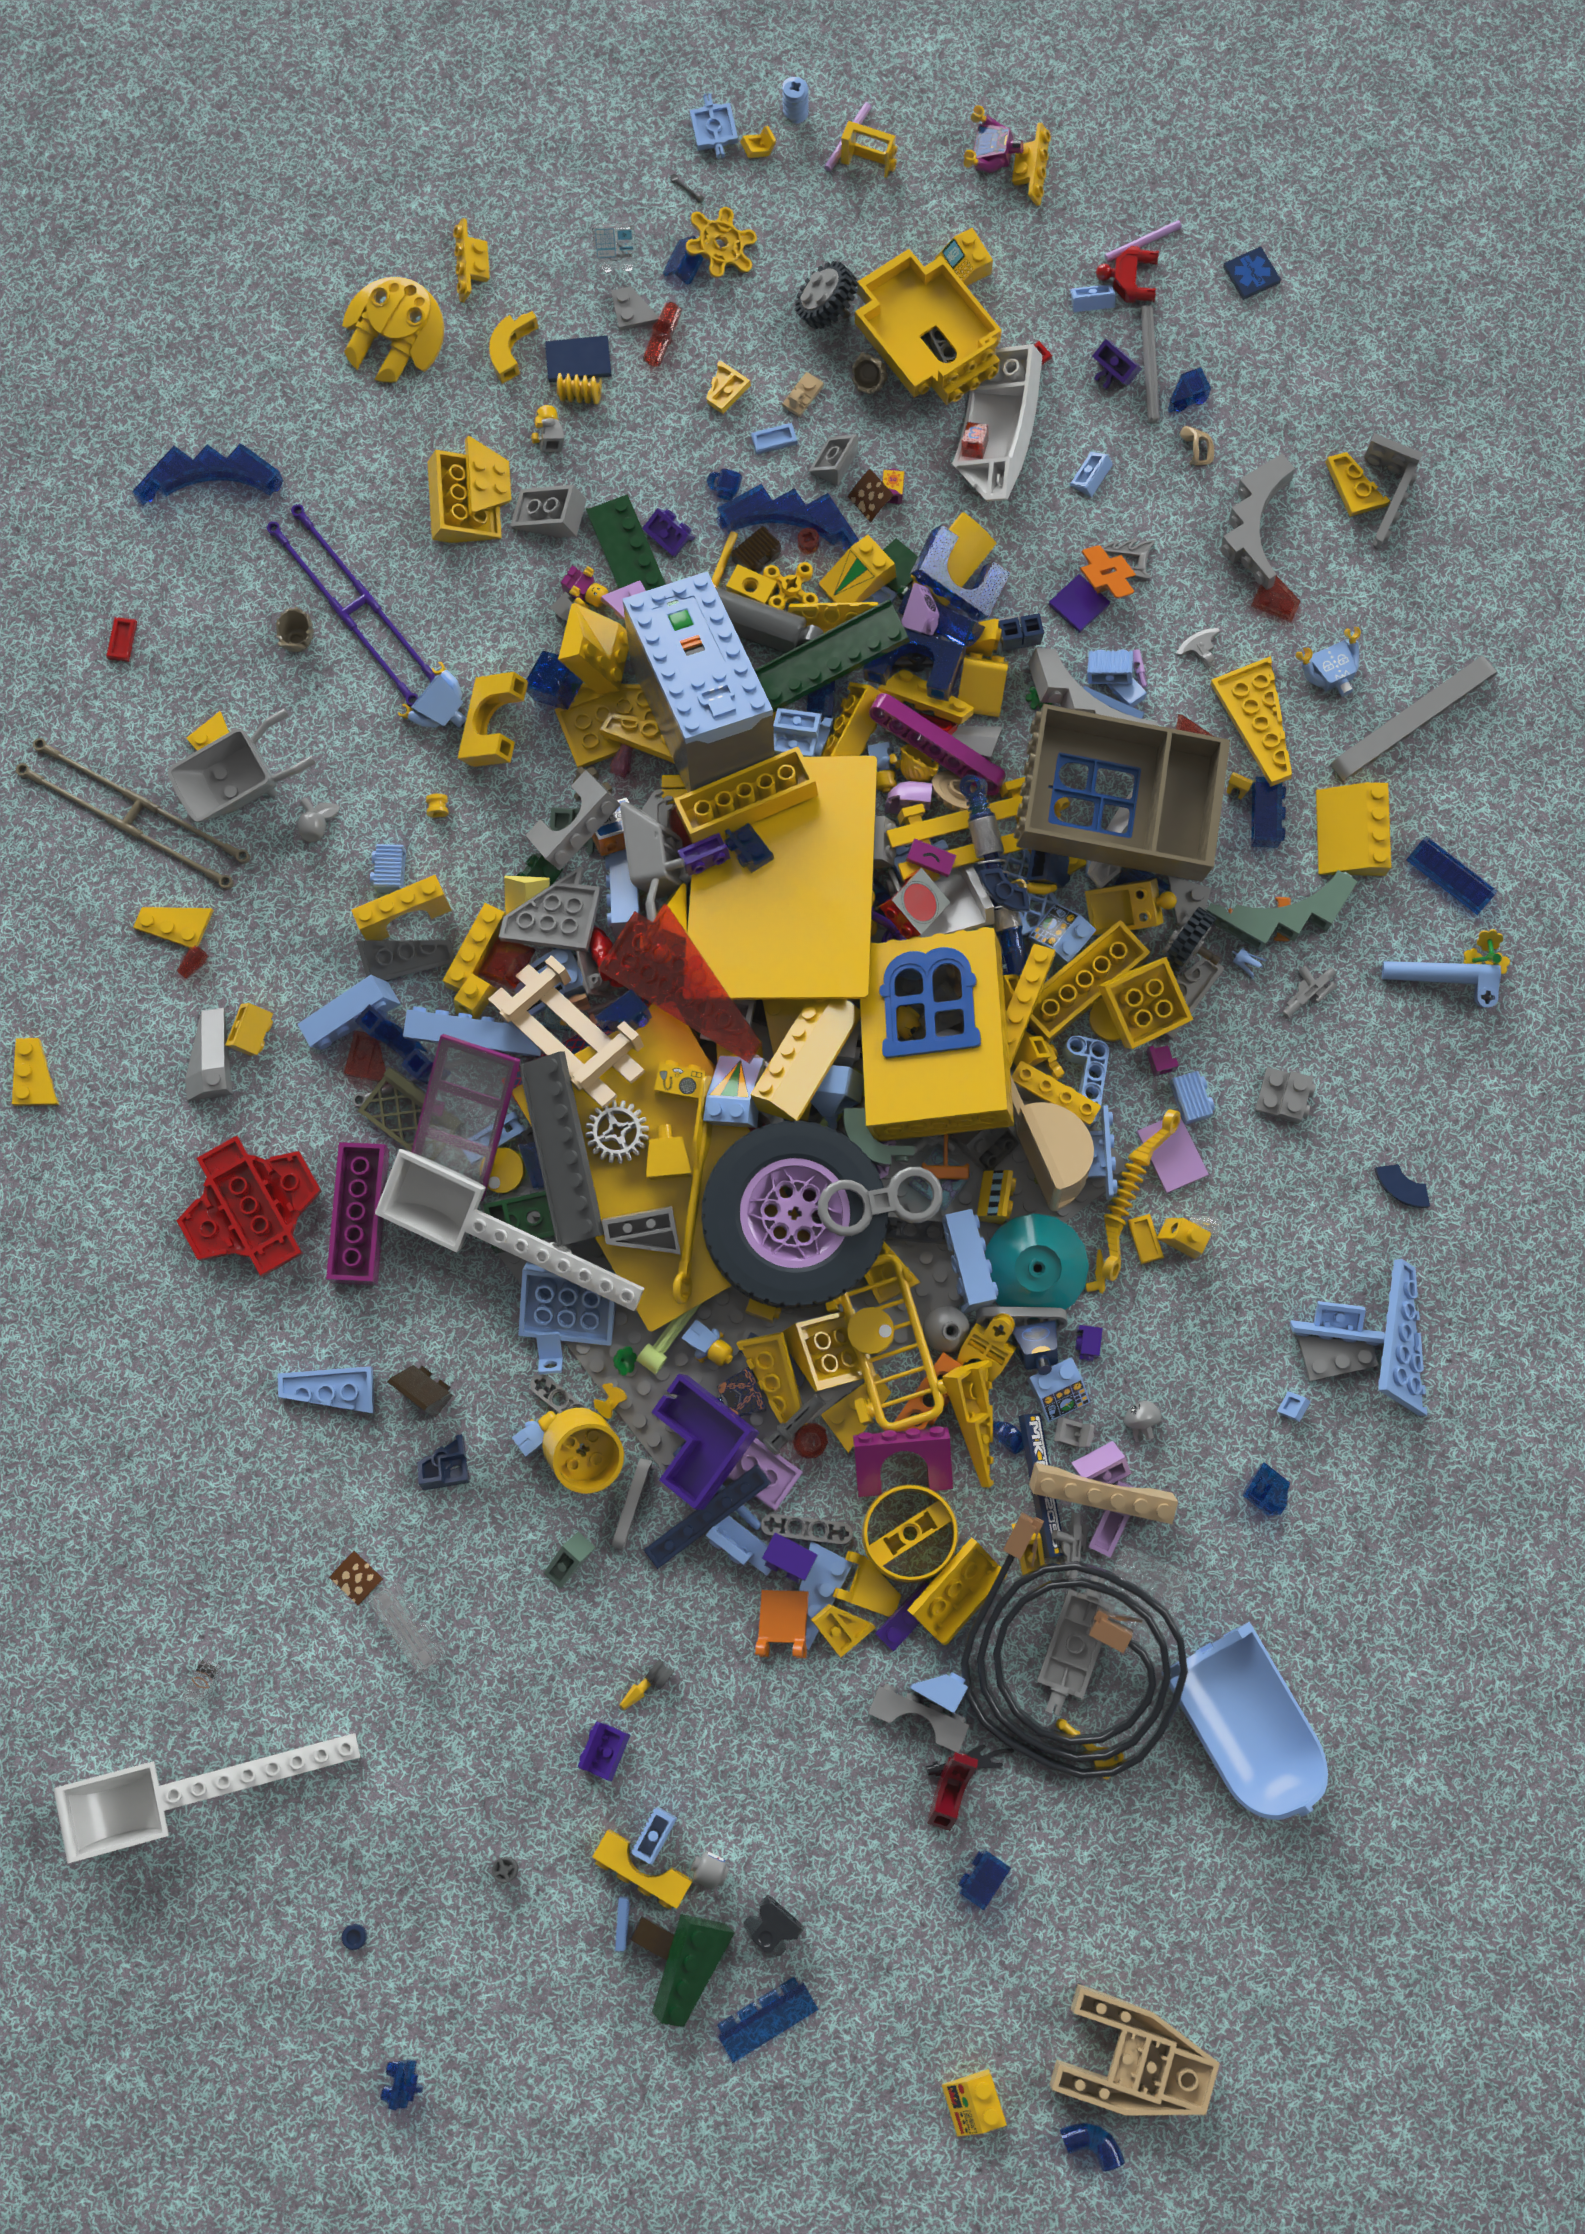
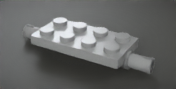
M1092 1575L1091 1580L1097 1582L1098 1577ZM1099 1578L1098 1582L1105 1584L1106 1579ZM1070 1589L1067 1591L1036 1681L1051 1687L1052 1693L1045 1709L1048 1713L1052 1714L1056 1704L1053 1714L1060 1717L1065 1698L1069 1694L1080 1699L1084 1698L1102 1645L1101 1641L1089 1635L1095 1621L1094 1615L1098 1607L1109 1613H1113L1115 1607L1102 1602L1100 1592L1087 1589L1083 1594Z

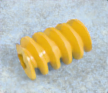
M559 373L556 387L557 396H559L560 401H565L566 397H568L569 402H573L576 397L578 403H581L584 398L586 404H589L593 399L594 404L598 405L601 399L602 379L600 378L599 383H596L595 376H592L591 381L588 382L587 376L584 375L583 380L579 381L578 375H575L572 381L570 374H567L565 380H563L562 374Z

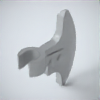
M1219 628L1206 629L1193 634L1181 644L1177 655L1183 656L1187 653H1195L1201 659L1206 669L1215 665L1213 663L1215 658L1210 653L1214 650L1211 640L1219 634Z

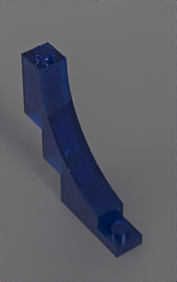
M242 443L227 458L208 444L194 459L176 446H173L133 489L132 493L137 502L144 506L147 502L154 499L157 491L167 497L186 486L206 481L222 480L250 485L271 496L273 492H277L282 487L284 480L279 470Z
M761 483L717 508L718 517H716V521L721 529H726L728 534L731 531L752 525L783 523L814 532L832 545L841 541L846 552L851 546L860 541L829 493L805 505L795 488L772 500Z

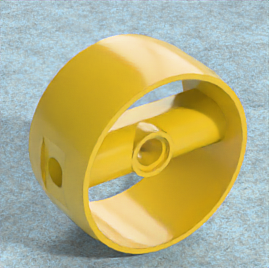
M900 1485L885 1491L870 1505L863 1521L862 1543L869 1561L880 1573L898 1582L916 1583L934 1577L951 1561L958 1544V1524L950 1505L938 1493L919 1485ZM900 1492H917L936 1501L869 1545L867 1537L869 1518L877 1505L887 1497ZM950 1523L952 1531L950 1550L942 1564L934 1571L922 1576L906 1577L892 1573L883 1567L886 1563ZM907 1527H912L916 1530L917 1536L912 1541L904 1538L903 1531Z

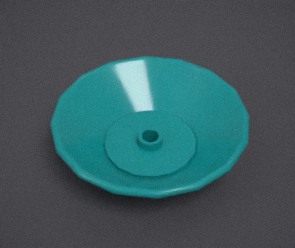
M1037 1213L1015 1217L997 1229L986 1246L985 1258L990 1260L992 1266L991 1280L996 1283L998 1288V1296H996L997 1299L995 1301L1001 1307H1049L1066 1310L1076 1302L1086 1286L1089 1262L1085 1245L1072 1227L1056 1217ZM1035 1264L1041 1265L1042 1268L1039 1272L1033 1270ZM1031 1317V1318H1028V1319H1034V1320H1036V1319H1038V1318H1037V1317Z

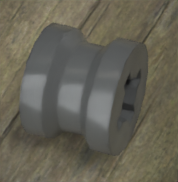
M659 1659L647 1673L645 1679L653 1681L656 1684V1688L661 1690L674 1673V1670L666 1668L663 1661Z
M501 1857L495 1861L492 1867L494 1879L499 1883L510 1882L518 1874V1863L512 1857Z

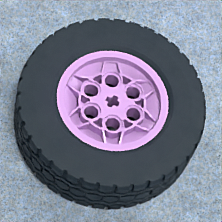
M805 1121L772 1123L762 1126V1128H757L737 1140L725 1151L714 1166L707 1181L702 1200L701 1220L704 1240L709 1255L722 1276L734 1288L752 1300L767 1306L783 1309L816 1307L831 1302L852 1289L868 1273L881 1251L887 1231L888 1212L873 1215L870 1224L861 1233L854 1236L836 1235L830 1232L822 1223H814L811 1216L814 1212H818V1201L822 1191L829 1184L838 1180L855 1181L862 1184L867 1191L884 1188L876 1167L872 1164L866 1153L842 1133H838L827 1126H821V1124ZM784 1186L789 1187L792 1190V1196L782 1198L779 1194L780 1188ZM805 1190H812L816 1195V1199L812 1202L805 1201L802 1196ZM839 1190L830 1197L828 1213L836 1224L843 1227H851L861 1220L864 1213V1205L861 1198L855 1192ZM768 1205L775 1206L778 1214L774 1217H768L764 1212L765 1207ZM793 1209H798V1213H801V1216H798L796 1220H792L791 1216H788V1212H792ZM775 1228H784L787 1232L784 1239L775 1238L773 1234ZM801 1230L807 1231L810 1234V1240L805 1243L800 1242L797 1239V1233Z

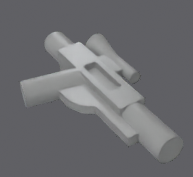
M1306 966L1299 969L1298 972L1304 980L1298 986V993L1286 1003L1288 1007L1282 1012L1286 1018H1290L1300 1007L1307 1005L1308 1000L1314 995L1318 997L1315 1001L1319 1003L1325 996L1336 990L1338 987L1334 982H1331L1327 988L1324 985L1337 972L1330 967L1315 980Z
M1071 1512V1524H1069L1068 1534L1058 1530L1052 1532V1539L1061 1541V1550L1066 1557L1065 1562H1080L1081 1551H1086L1090 1525H1080L1081 1513ZM1077 1570L1065 1571L1064 1575L1068 1576L1067 1579L1077 1578Z

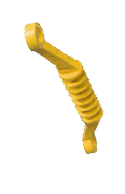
M1167 1110L1163 1117L1162 1129L1128 1155V1159L1133 1164L1126 1163L1124 1165L1129 1170V1172L1121 1173L1126 1178V1181L1118 1180L1117 1182L1123 1189L1117 1188L1116 1194L1119 1197L1111 1199L1116 1206L1108 1205L1107 1207L1113 1213L1104 1214L1110 1254L1102 1268V1277L1114 1281L1121 1269L1119 1236L1123 1226L1126 1225V1221L1121 1216L1129 1217L1130 1214L1124 1209L1132 1208L1133 1205L1128 1202V1199L1136 1200L1137 1198L1131 1191L1138 1192L1140 1188L1135 1183H1143V1179L1138 1174L1146 1175L1147 1172L1141 1167L1150 1166L1153 1152L1177 1130L1181 1118L1178 1111Z

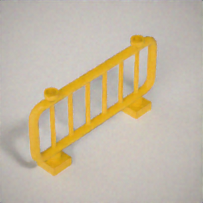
M887 1253L878 1255L872 1267L883 1263H891L896 1273L895 1277L846 1292L825 1305L828 1312L835 1314L841 1312L839 1305L842 1304L847 1324H849V1320L854 1315L849 1296L898 1281L903 1298L875 1308L884 1310L905 1303L910 1321L895 1325L894 1330L911 1325L917 1343L869 1359L866 1354L861 1353L855 1348L871 1402L868 1403L866 1399L861 1398L855 1400L854 1403L860 1424L866 1426L874 1423L872 1417L875 1416L878 1425L883 1430L899 1431L937 1418L944 1408L942 1394L947 1393L943 1379H937L908 1284V1282L913 1281L911 1272L908 1267L903 1268V1264L897 1256ZM911 1349H919L923 1366L874 1381L869 1363ZM925 1370L930 1385L929 1389L881 1404L876 1389L877 1385ZM932 1393L935 1402L932 1410L896 1422H888L882 1408Z

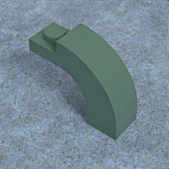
M844 1108L843 1127L845 1135L866 1153L872 1164L890 1167L891 1158H895L896 1162H907L909 1158L914 1157L915 1146H889L875 1140L866 1127L865 1108Z

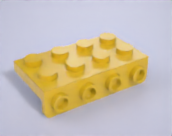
M971 1537L907 1611L940 1643L947 1645L983 1605L1001 1567Z

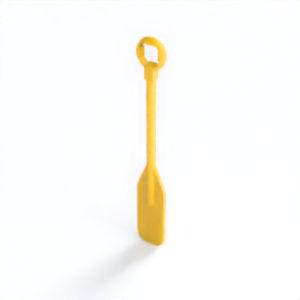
M704 1076L700 1087L693 1139L694 1169L681 1261H679L678 1274L673 1283V1297L678 1304L686 1303L692 1290L690 1278L692 1263L690 1262L703 1165L710 1148L713 1128L712 1124L703 1120L706 1096L713 1078L712 1076ZM684 1280L683 1294L681 1296V1285Z

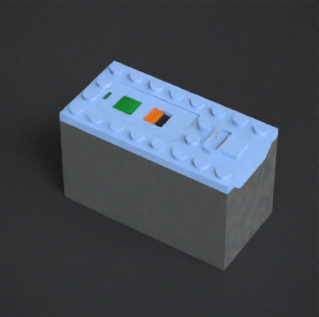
M708 572L623 598L631 666L687 792L689 793L774 757L773 709Z

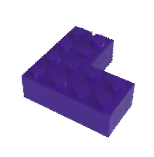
M678 1374L667 1389L669 1394L678 1396L674 1398L673 1396L663 1395L651 1412L686 1440V1443L660 1477L659 1481L692 1508L704 1510L760 1432L691 1377Z

